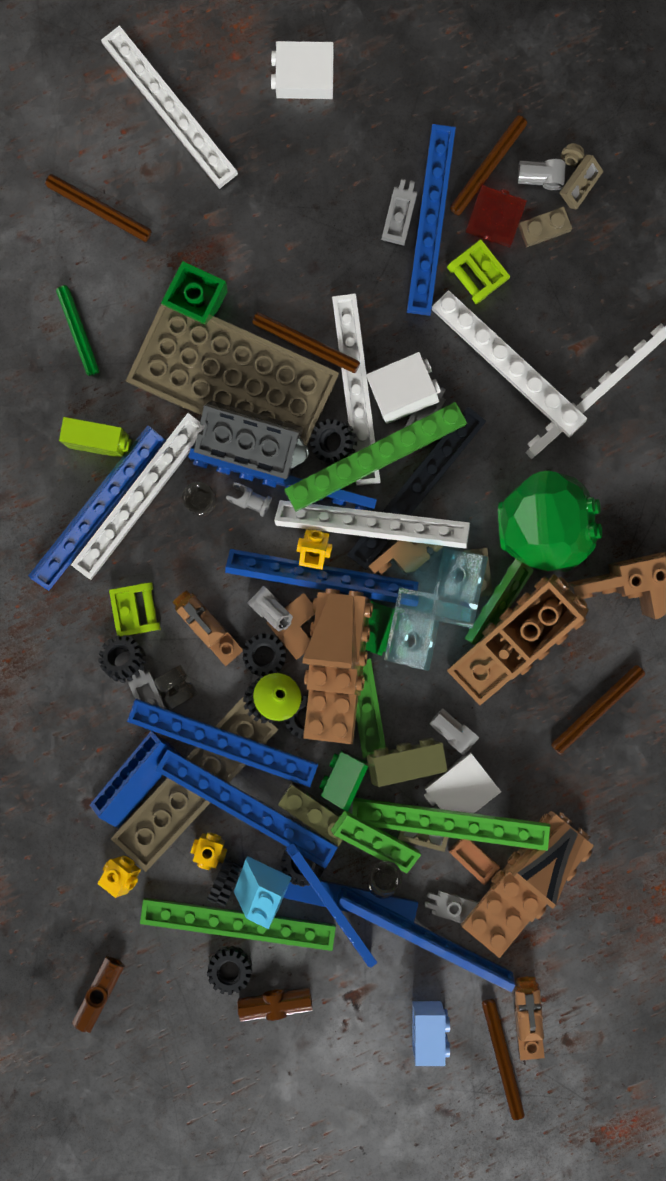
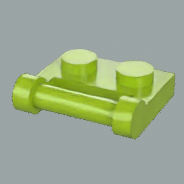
M479 240L447 266L450 273L454 272L473 296L472 300L476 305L510 278V275L482 240ZM465 262L485 286L481 291L461 267Z
M153 582L109 590L117 636L123 637V635L129 636L161 630L160 622L157 623L153 602ZM138 592L143 594L148 623L142 626L135 594Z

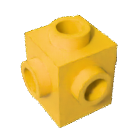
M306 529L304 538H299L297 552H300V566L323 570L325 557L330 558L332 544L328 543L329 533Z
M203 833L199 840H194L190 852L194 854L193 862H196L197 866L202 869L211 870V867L216 869L219 862H224L227 849L223 847L226 840L221 839V836L214 833ZM205 849L211 850L212 856L204 854L203 851Z
M127 856L110 859L104 865V872L97 884L115 898L123 896L135 887L138 882L137 876L141 869Z

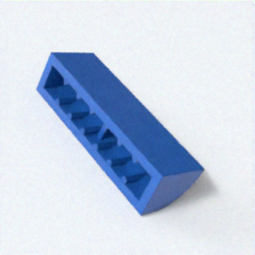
M150 731L91 802L90 806L98 818L119 829L163 776L155 770L167 749H171L179 755L180 753L157 733Z

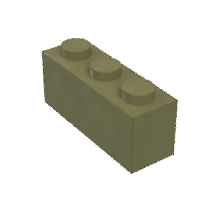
M425 738L419 740L420 744L416 745L402 743L398 744L397 749L388 750V748L375 749L374 754L367 755L371 783L377 787L448 772L443 743L435 741L434 738Z
M292 781L280 799L278 806L339 847L343 840L334 836L331 828L340 818L341 814Z

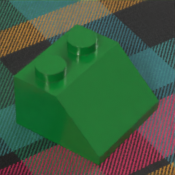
M182 261L161 305L205 325L218 312L228 292L226 281Z
M341 750L339 755L334 753L329 764L332 767V771L329 777L324 775L319 789L322 790L321 796L348 812L367 771L368 762Z

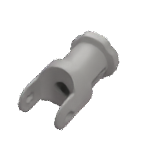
M234 482L233 487L244 492V495L238 499L227 495L226 499L244 509L247 507L260 513V516L264 517L272 497H264L253 492L252 488Z

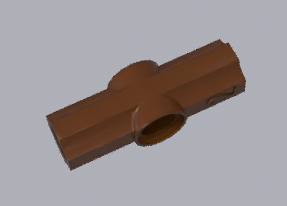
M106 956L72 1021L76 1029L91 1033L125 967L120 960ZM100 990L104 994V998H96L93 991Z
M310 988L285 992L282 989L267 991L263 995L237 1000L240 1022L262 1018L270 1021L280 1020L289 1014L313 1011Z

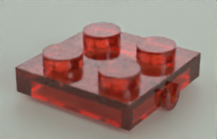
M482 185L466 233L510 248L527 200L509 195V191L505 189L498 191Z

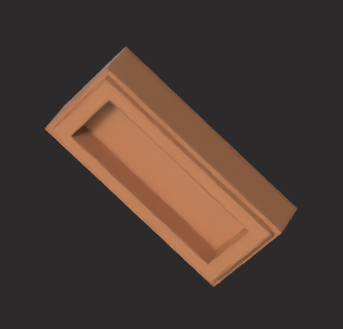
M459 839L448 850L483 885L501 868L472 840Z

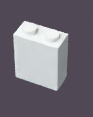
M276 41V51H272L271 55L272 66H276V74H271V89H276V98L333 99V42Z
M419 352L366 374L386 424L439 403L437 396L441 392L436 379L431 380L428 374L432 372L427 359L422 360Z
M469 751L447 768L448 772L440 773L424 786L427 791L424 796L432 806L437 804L443 810L473 814L501 793L500 789Z

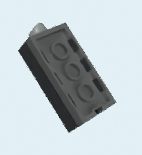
M212 400L204 405L200 424L204 425V429L197 435L194 448L195 453L284 479L291 475L293 467L304 462L309 455V449L301 439L304 427Z

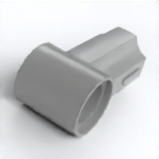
M550 159L545 162L520 161L517 175L518 184L543 185L548 190H560L564 187L566 162L560 159Z
M265 586L247 602L262 618L264 617L277 631L286 630L291 625L293 616Z
M443 708L429 723L439 734H442L449 740L448 743L463 756L479 739L473 731L464 724L461 725Z

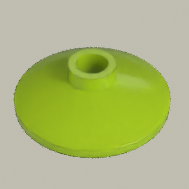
M271 673L258 681L254 689L253 700L257 710L264 717L273 721H283L291 718L298 711L301 704V692L296 682L289 676L281 673ZM276 691H281L283 698H278Z

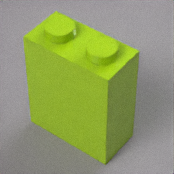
M63 417L59 441L70 449L122 458L131 447L132 440L129 439V435L121 427Z

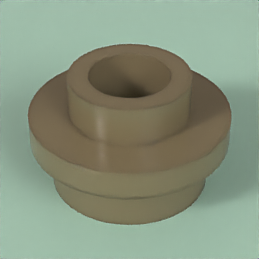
M574 143L568 144L561 152L562 160L569 166L579 165L585 157L584 149Z

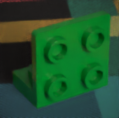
M371 601L373 612L368 622L370 638L366 642L365 650L382 656L383 652L388 653L393 639L389 638L392 629H397L401 616L397 615L399 609H392Z

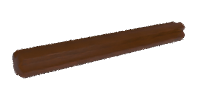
M518 115L462 189L450 207L454 214L461 215L527 125L525 118Z
M53 174L47 177L45 184L51 190L144 242H147L152 232L148 227Z
M257 312L253 318L252 323L255 326L352 373H356L360 366L358 360L262 313Z
M638 665L631 668L552 743L553 749L557 753L562 754L645 676L644 670Z
M486 999L482 1001V1006L510 1114L513 1120L523 1119L525 1114L494 999Z

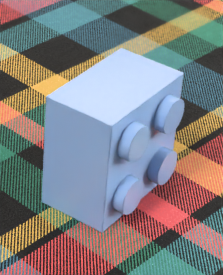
M412 1001V1051L415 1066H445V1057H450V1043L448 1042L447 1034H445V1032H450V1017L448 1016L447 1009H443L441 1001Z

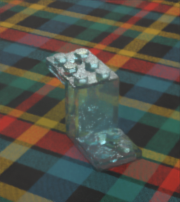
M443 549L434 594L400 587L384 660L429 671L440 622L473 628L488 557ZM460 571H463L464 578L461 582H458L457 575ZM411 635H414L415 642L413 646L410 647L408 644V640Z

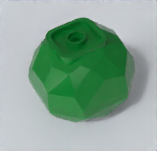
M540 471L532 474L508 495L504 502H499L498 504L501 548L529 567L554 572L570 571L593 552L598 538H602V526L595 522L596 514H600L601 511L600 501L590 497L587 488L575 477L553 471Z

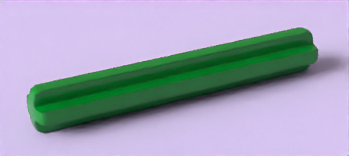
M67 285L60 286L56 289L86 374L88 376L96 375L99 373V368L70 289Z

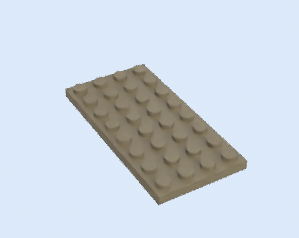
M160 305L126 382L202 416L204 405L212 400L304 427L301 439L307 446L314 431L313 429L337 381L339 372L215 316L204 325L166 306Z

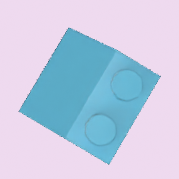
M248 856L241 870L234 894L246 919L269 929L280 908L292 877Z

